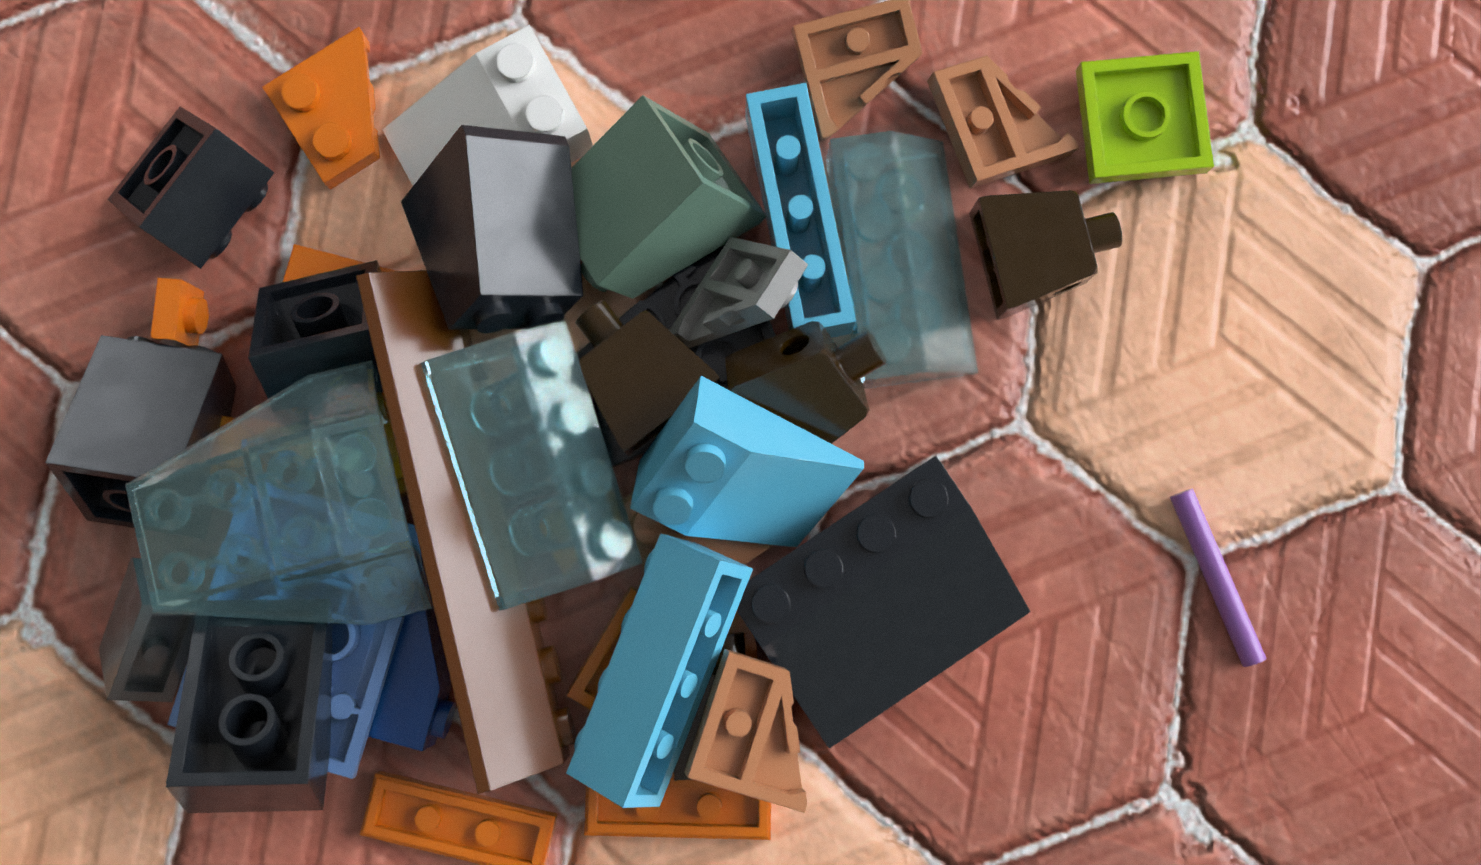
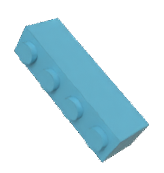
M801 83L746 94L745 118L764 211L767 215L766 221L771 246L789 249L808 264L798 280V288L794 297L784 307L788 329L791 330L808 322L816 321L823 325L831 338L851 334L856 318L807 84Z
M660 533L655 548L646 559L644 576L633 604L623 618L621 634L609 665L599 679L598 693L586 724L580 730L575 740V752L566 774L622 808L660 807L753 568L696 542Z

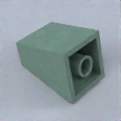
M644 95L571 168L579 254L583 262L581 264V273L593 287L602 292L610 290L634 299L722 247L730 237L737 238L759 225L767 217L709 133Z

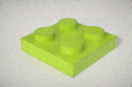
M1199 51L1085 61L1079 64L1076 69V79L1089 184L1205 174L1214 167Z

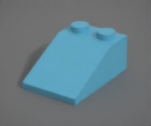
M700 376L639 460L630 509L685 536L797 547L863 471L864 461L711 380Z

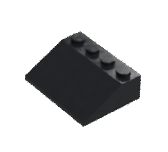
M937 456L932 457L751 578L747 583L737 609L771 663L790 671L793 696L829 749L1031 612L972 507Z

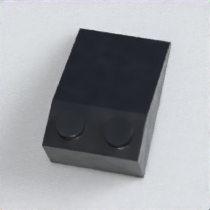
M331 596L198 598L166 781V788L187 813L323 810L331 742L333 600Z

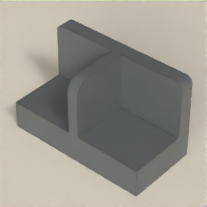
M132 557L130 559L99 647L107 700L172 702L188 661L198 598L205 597L204 592L152 589L146 559Z

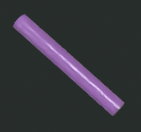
M1193 488L1171 496V502L1242 666L1248 667L1263 662L1267 659Z

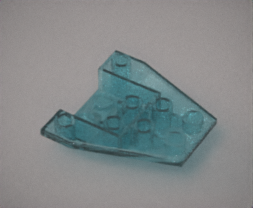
M372 360L307 375L125 485L153 613L369 626L433 609L417 545L412 543L383 425L387 424L388 420Z

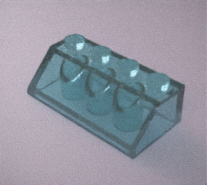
M894 131L830 139L826 165L832 207L856 323L851 332V340L868 330L879 344L887 362L880 368L860 378L864 389L977 374V362L943 141Z
M566 321L515 331L428 359L421 363L499 611L588 584L643 563Z

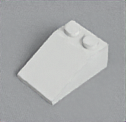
M530 25L475 53L382 129L412 185L417 182L461 125L565 136L570 148L571 162L581 158L593 146L584 121Z

